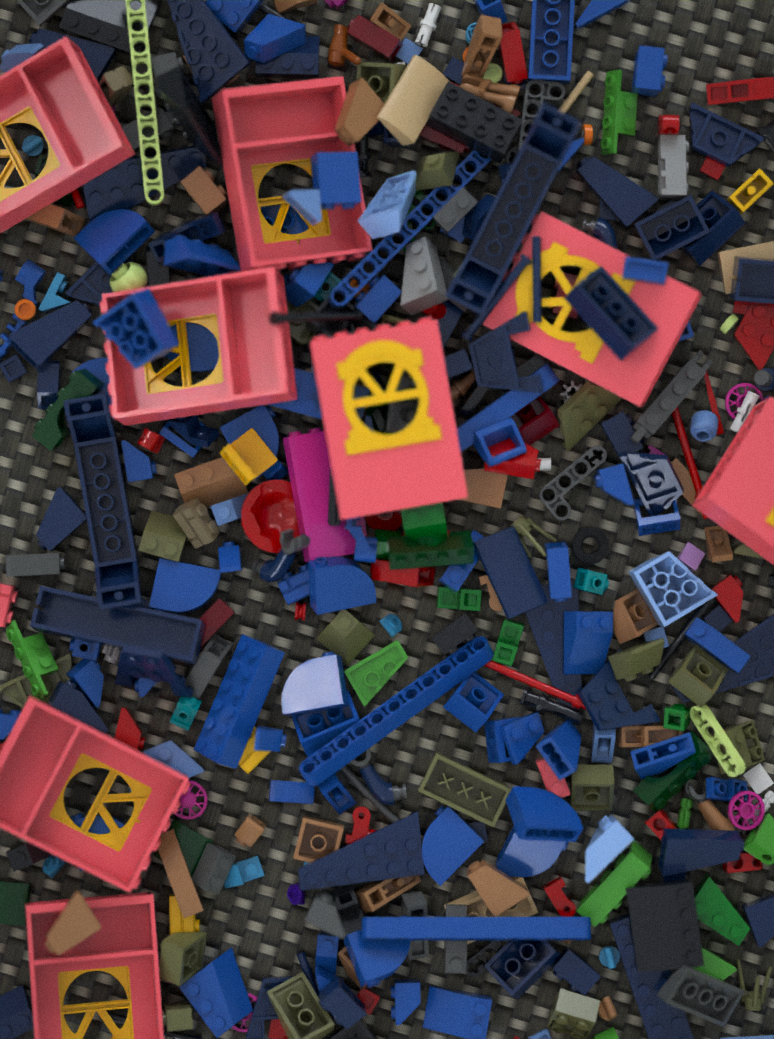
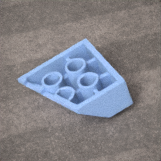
M415 170L387 178L357 222L372 239L384 238L389 234L400 232L416 193L417 173Z
M670 551L647 560L628 571L656 622L662 627H666L717 596L713 590L706 586L700 578L696 577Z
M612 814L609 816L604 815L597 822L599 826L595 829L586 849L585 881L587 883L595 878L634 840L631 834Z

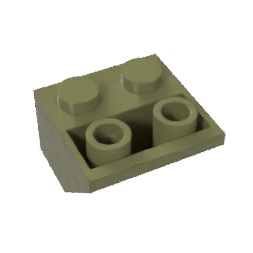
M753 720L723 728L743 759L745 769L765 760ZM720 744L721 752L726 754L725 746ZM717 760L721 774H726Z
M560 988L555 997L546 1028L551 1029L555 1033L571 1035L575 1039H587L596 1023L600 1000Z

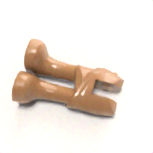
M464 74L460 88L489 103L496 104L512 114L521 86L493 83L490 79Z

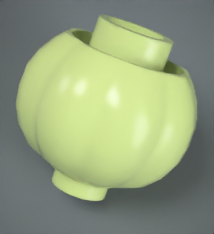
M135 262L122 263L111 274L110 287L113 292L144 288L148 283L147 273L141 265Z

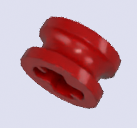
M296 602L295 620L301 618L302 621H305L307 602L303 604Z

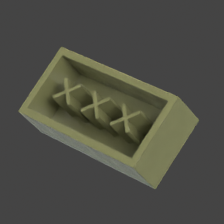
M435 752L418 787V792L491 827H495L506 804V798L512 788L441 753Z

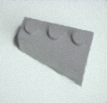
M660 135L658 137L657 198L659 200H681L688 195L686 174L689 171V162H686V153L689 152V141H686L685 135Z
M426 237L411 242L406 247L400 306L410 315H414L448 300V297L445 296L447 291L437 247Z

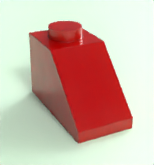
M728 574L710 589L717 594L714 598L733 620V623H737L740 621L744 592L741 586L743 584L736 575L732 577Z
M123 706L114 738L137 750H143L145 738L142 737L143 731L128 707Z

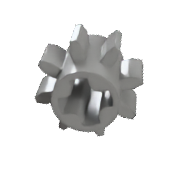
M571 381L570 387L563 385L565 393L559 394L560 396H565L566 400L563 404L571 397L567 395L571 388L574 389V392H577L582 387V384L574 386V381Z
M104 645L102 653L106 654L104 660L118 665L122 649Z

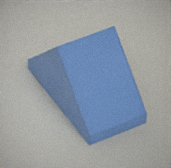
M319 189L290 190L282 196L313 226L322 220Z

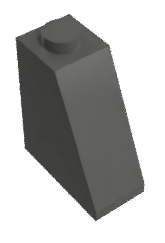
M61 553L6 555V577L62 574V569L66 568L65 557H62Z
M214 634L197 660V664L194 665L185 682L187 687H192L194 690L192 696L198 699L205 691L233 645L217 634Z

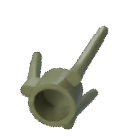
M521 516L511 525V527L514 526L529 559L531 555L522 539L524 536L532 542L544 557L547 556V553L529 533L532 530L531 527L554 543L557 542L556 538L535 524L530 518L526 519L524 516Z
M737 959L740 988L745 991L740 959ZM771 966L768 967L761 993L759 992V976L756 977L754 991H748V995L746 991L744 992L741 1002L745 1003V1009L751 1011L761 1010L772 972Z

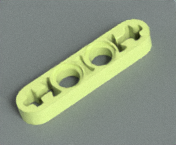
M705 704L702 707L698 705L693 706L690 709V718L727 775L736 777L744 773L745 763L709 707ZM709 726H711L714 729V736L710 735L708 730ZM720 744L725 746L726 754L721 752Z

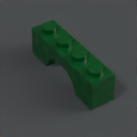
M85 368L79 371L75 370L68 378L69 384L58 392L57 401L48 406L45 411L47 415L34 426L35 431L32 437L50 451L59 448L70 433L65 423L64 400L97 395L104 385L103 382Z
M471 531L449 532L448 537L443 542L429 546L418 544L412 541L409 536L387 537L389 569L474 563V545Z
M692 731L690 733L696 750L694 754L680 761L668 775L659 778L647 775L633 789L655 813L664 808L667 802L679 793L681 788L689 780L693 779L696 773L704 765L708 764L714 756L711 749Z

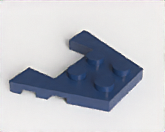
M527 311L522 312L469 344L477 386L544 393L541 374L519 378L510 339L511 334L531 330Z
M124 644L120 654L115 684L133 687L135 678L143 677L155 682H169L173 695L191 698L194 692L192 687L185 685V678L177 675L175 672L176 667L163 651Z
M607 661L578 693L598 731L655 724L661 721L652 704L635 713L633 712L613 675L614 672L610 661Z
M294 976L262 978L245 1039H265L264 1020L278 1019L267 991Z

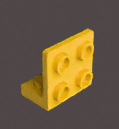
M253 428L249 429L233 443L225 446L219 453L245 486L278 460Z

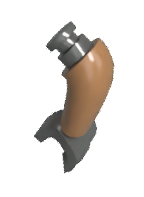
M689 781L683 786L684 796L698 802L696 805L711 830L738 831L742 835L746 834V830L736 828L730 822L729 817L723 816L711 799H706V781L700 782L702 789L699 795L695 792L693 784ZM739 819L737 824L741 826L743 819Z

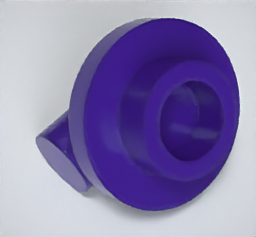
M299 883L290 885L287 891L290 903L293 905H304L305 890H300Z

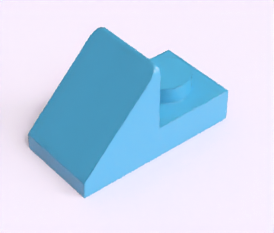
M57 272L39 307L40 311L46 313L71 303L58 296L59 293L65 291L68 285L66 276Z
M256 855L233 863L224 882V887L240 886L247 881L264 876L259 856Z

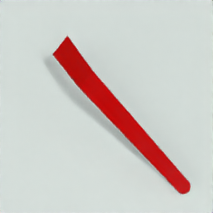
M706 370L704 379L711 411L718 418L716 435L723 434L724 431Z

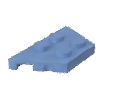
M173 740L142 751L188 775L189 778L205 771L202 766L195 762Z

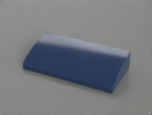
M514 526L473 543L507 619L537 609L548 603Z

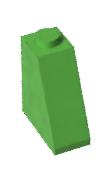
M703 946L704 966L692 967L722 981L737 971L732 963Z

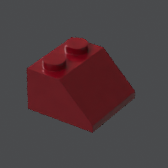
M540 396L509 417L516 423L523 442L528 445H532L560 426L551 409Z

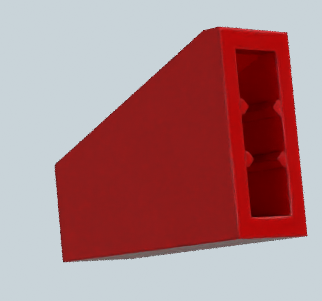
M513 21L501 24L503 37L498 48L506 81L508 83L511 82V84H519L523 82V79H527L528 75L520 30Z
M509 438L489 446L488 450L491 457L514 449L516 446ZM524 442L527 449L526 453L491 467L485 462L484 471L534 479L535 471L539 472L541 459H537L539 450Z
M377 558L370 567L371 580L414 587L434 585L436 566L390 570L388 560Z

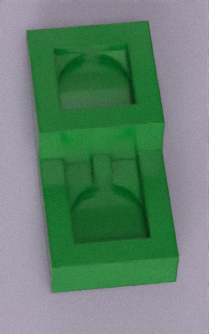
M438 587L436 607L480 611L482 590L459 588L455 593L447 587Z
M504 618L492 661L512 666L524 623Z

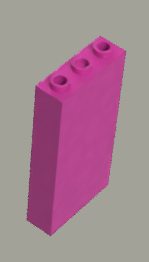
M321 428L309 429L308 434H301V431L290 432L289 437L283 438L297 522L300 535L305 534L310 537L309 546L302 549L304 561L315 560L317 557L354 554L355 539L348 530H344L346 519H342L340 525L337 526L328 524L330 464L324 431H321ZM361 516L360 521H357L356 525L362 526L361 531L367 537L364 516Z

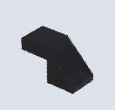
M352 884L332 891L347 934L362 930V918H364Z

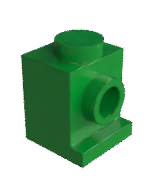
M673 704L670 707H665L663 728L684 731L690 725L691 708H686L683 704Z

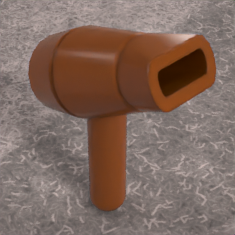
M340 24L334 25V34L328 50V63L332 66L340 67L348 59L355 65H359L361 58L347 49L348 27Z

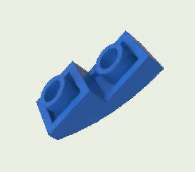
M715 777L706 778V799L730 802L735 794L747 790V781L733 778L728 780ZM745 794L743 795V800L747 802L748 797Z
M270 780L268 801L313 804L315 786H310L305 782Z

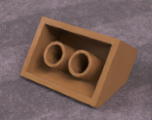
M223 457L174 474L185 503L198 498L200 503L208 508L248 493L247 487Z

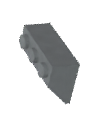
M324 888L322 891L317 889L306 912L305 921L343 939L346 928L333 893Z

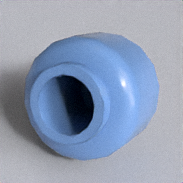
M707 410L698 411L693 414L690 425L691 435L701 442L713 439L718 430L717 416Z

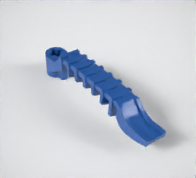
M28 259L21 267L15 280L24 286L22 298L32 301L37 307L39 303L36 299L35 289L44 278L46 271ZM14 313L11 318L18 323L16 326L8 323L6 329L13 333L26 326L28 321L21 320ZM4 332L0 335V338L4 341V344L0 345V363L2 358L9 353L8 350L12 346L8 343V335Z
M365 415L364 425L373 431L371 416ZM361 516L347 518L344 530H348L355 539L354 561L375 563L377 537L364 536L361 531L362 526L356 525V522L360 521Z

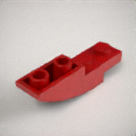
M774 77L706 84L708 105L774 99Z

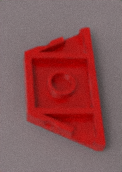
M751 302L733 335L738 343L742 345L743 350L751 358L758 371L764 368L774 349V304Z

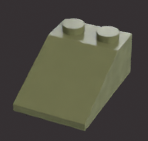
M303 972L267 991V995L288 1039H322L333 1033L335 1024L328 1012L320 1006V999Z

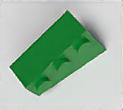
M706 873L694 891L698 920L739 946L750 928Z

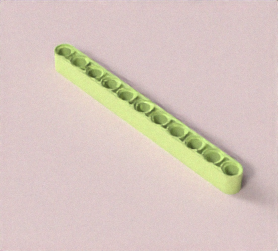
M125 0L145 198L148 204L157 206L164 200L145 0ZM138 1L142 6L139 10H132L130 8L131 2ZM135 22H140L144 25V28L136 32L132 29V25ZM137 43H142L146 46L144 52L138 53L134 50V46ZM139 64H144L148 67L145 74H139L136 71V67ZM140 86H148L150 92L147 95H141L138 92ZM144 106L150 107L152 109L151 115L143 116L140 113L141 108ZM151 127L154 130V135L149 138L145 137L142 134L143 129ZM148 148H153L156 151V156L152 159L144 155L145 150ZM150 169L157 170L159 174L154 180H150L146 176L147 171ZM152 190L159 191L161 195L157 201H152L148 197Z

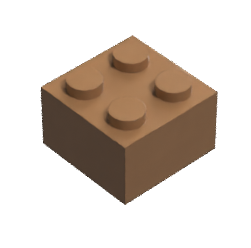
M199 166L184 178L181 184L204 214L218 213L229 204L227 201L228 195L221 185L216 187L214 184L216 180L207 168L203 170Z
M304 815L293 859L310 863L339 849L344 825Z

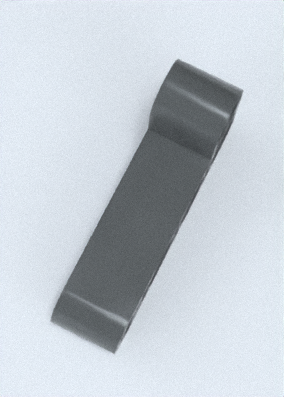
M531 80L527 83L517 155L527 137L524 130L531 128L536 115L528 114L527 110L535 109L538 113L542 103L552 107L561 105L565 96V87L561 83L544 80ZM537 89L540 93L532 95L529 90ZM556 91L560 93L561 96L558 98H554L550 95V93Z
M593 446L539 490L538 496L540 501L555 519L566 520L570 517L571 507L562 496L606 460L607 452L602 446ZM593 450L596 452L601 451V460H593L591 464L594 466L591 468L589 462L584 457L586 456L587 459H590L594 455ZM580 462L586 466V472L581 475L575 471L576 464ZM561 476H567L570 479L568 487L563 488L560 486L559 478ZM551 489L553 491L554 497L551 501H546L543 498L544 490ZM559 505H563L567 509V514L564 517H559L556 514V508Z

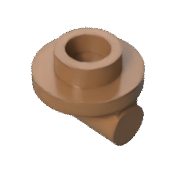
M610 996L604 997L600 1001L598 1015L606 1021H610L618 1016Z

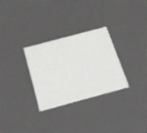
M760 763L743 774L757 794H760L774 784Z

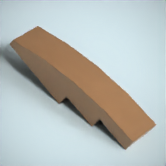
M174 829L161 833L158 851L183 918L202 912V904Z

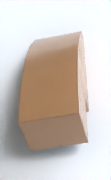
M640 725L617 728L615 746L646 747L683 735V731L663 728L664 725Z

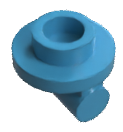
M30 135L25 138L21 148L29 156H38L42 153L44 144L39 136Z
M388 614L379 621L391 637L395 636L402 629L400 619L394 614Z
M52 855L45 859L43 872L53 878L66 861L56 855Z
M613 946L602 948L599 953L600 962L608 967V969L616 968L620 960L619 951Z

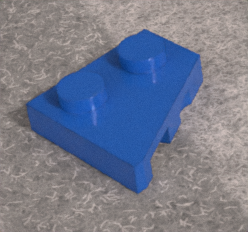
M539 712L530 713L500 726L511 763L518 764L545 732Z

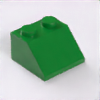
M442 502L401 509L405 536H409L412 541L429 546L439 544L448 537Z

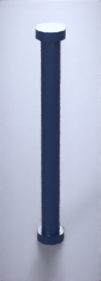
M525 254L520 256L521 260L495 292L484 315L478 314L469 328L461 333L465 339L470 342L473 340L472 336L524 268L533 262Z

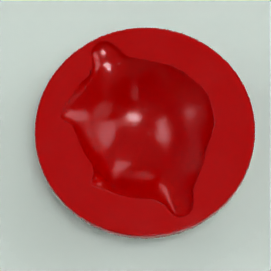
M284 480L262 482L248 493L241 509L243 530L248 539L263 551L279 553L282 548L280 543L282 531L293 529V538L300 536L291 482Z

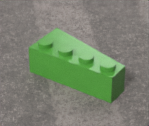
M635 840L629 844V852L626 855L622 853L613 865L614 869H608L600 879L601 884L598 885L596 883L577 906L576 912L582 917H590L591 925L594 927L599 923L604 924L610 916L609 912L613 908L615 910L619 908L624 901L622 898L626 895V888L637 886L636 883L640 879L644 880L651 872L650 866L653 855Z

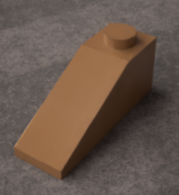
M480 16L472 34L461 73L462 77L464 74H470L483 78L503 37L500 18Z
M419 875L378 880L365 885L355 892L362 912L377 910L420 883L421 879Z

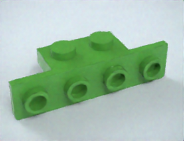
M619 69L608 71L605 78L603 134L601 140L602 155L617 154L618 134L635 136L638 94L621 91L622 70Z
M13 620L6 629V636L15 648L14 653L23 666L24 676L29 679L32 694L44 701L48 692L41 677L56 673L58 666L42 632L23 638L16 621Z

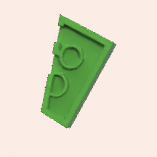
M396 640L344 670L364 707L408 659V656L399 640Z

